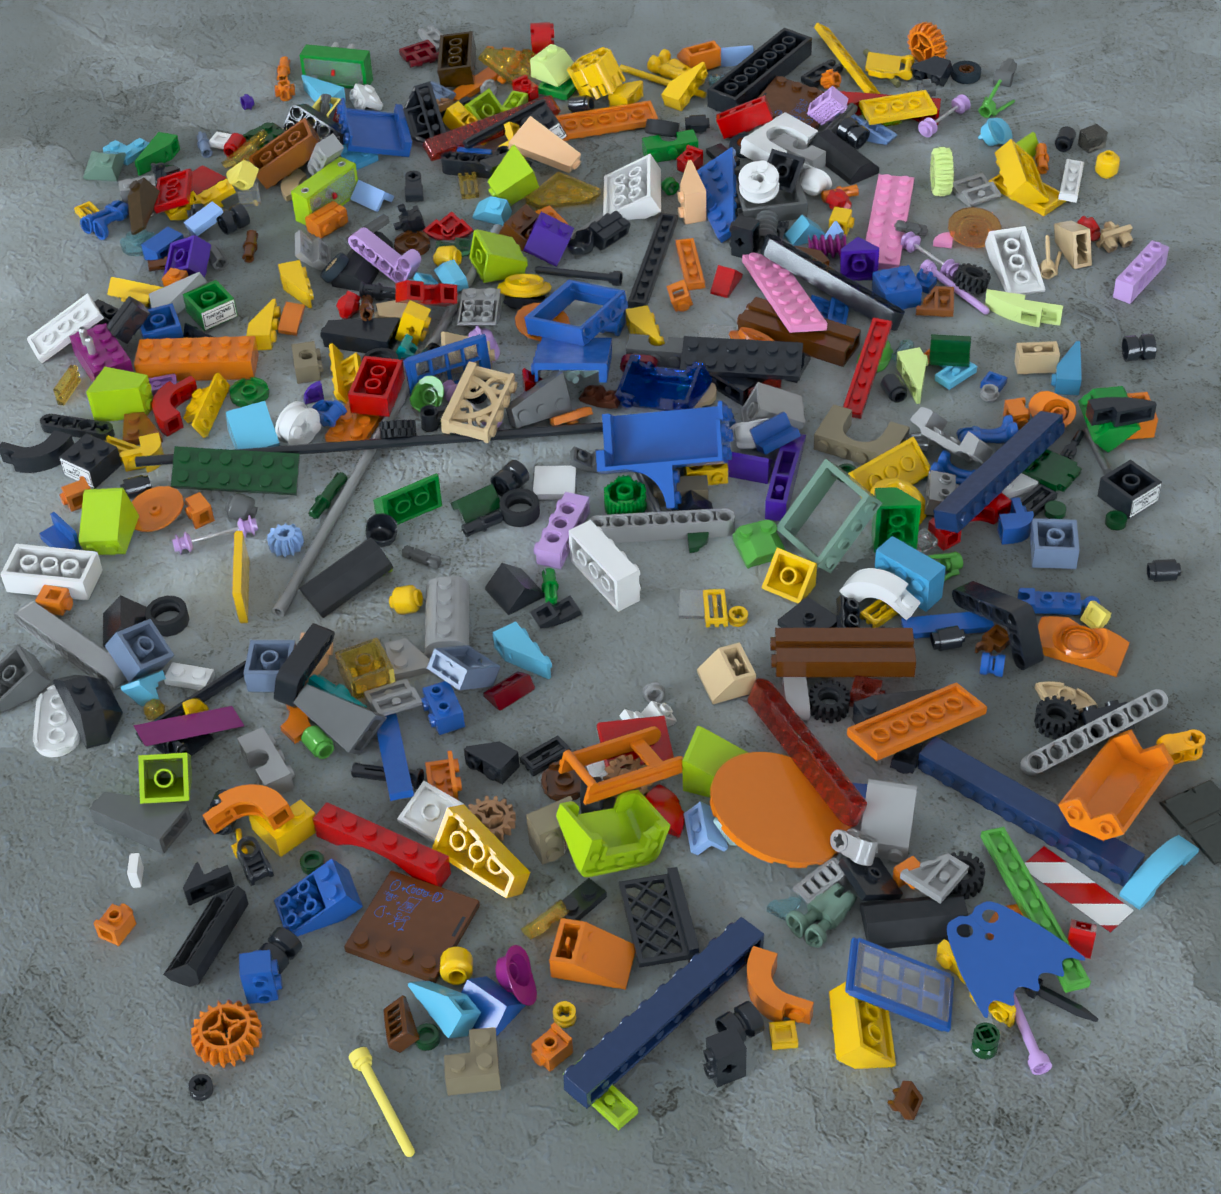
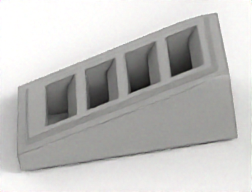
M833 857L793 887V891L808 905L817 895L824 893L834 884L839 883L842 886L848 884V879L840 868L838 860ZM826 877L829 882H826L823 878ZM817 882L821 888L819 889L814 883ZM807 887L813 892L812 895L806 890Z

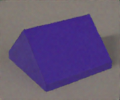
M856 237L841 249L840 273L853 281L873 279V272L878 271L879 247L860 237Z
M732 452V460H728V477L768 484L776 461L769 458Z

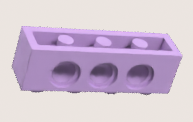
M1152 240L1116 278L1113 298L1131 304L1164 268L1169 247Z
M565 492L562 499L558 500L555 513L550 515L547 528L543 529L540 541L536 542L534 546L537 564L557 569L562 568L570 553L569 530L585 523L590 513L589 497Z

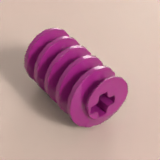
M823 234L820 235L819 240L816 235H813L810 240L808 235V248L821 250L826 257L829 253H831L832 258L835 257L836 253L841 257V249L846 246V234H843L841 240L838 234L835 235L834 240L831 234L827 236L826 240Z

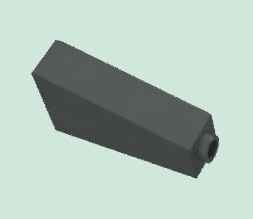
M307 684L298 692V697L293 702L348 753L357 755L362 753L386 720V717L380 713Z
M103 792L89 808L95 824L162 854L168 850L192 821L188 805L184 803L140 804V797Z

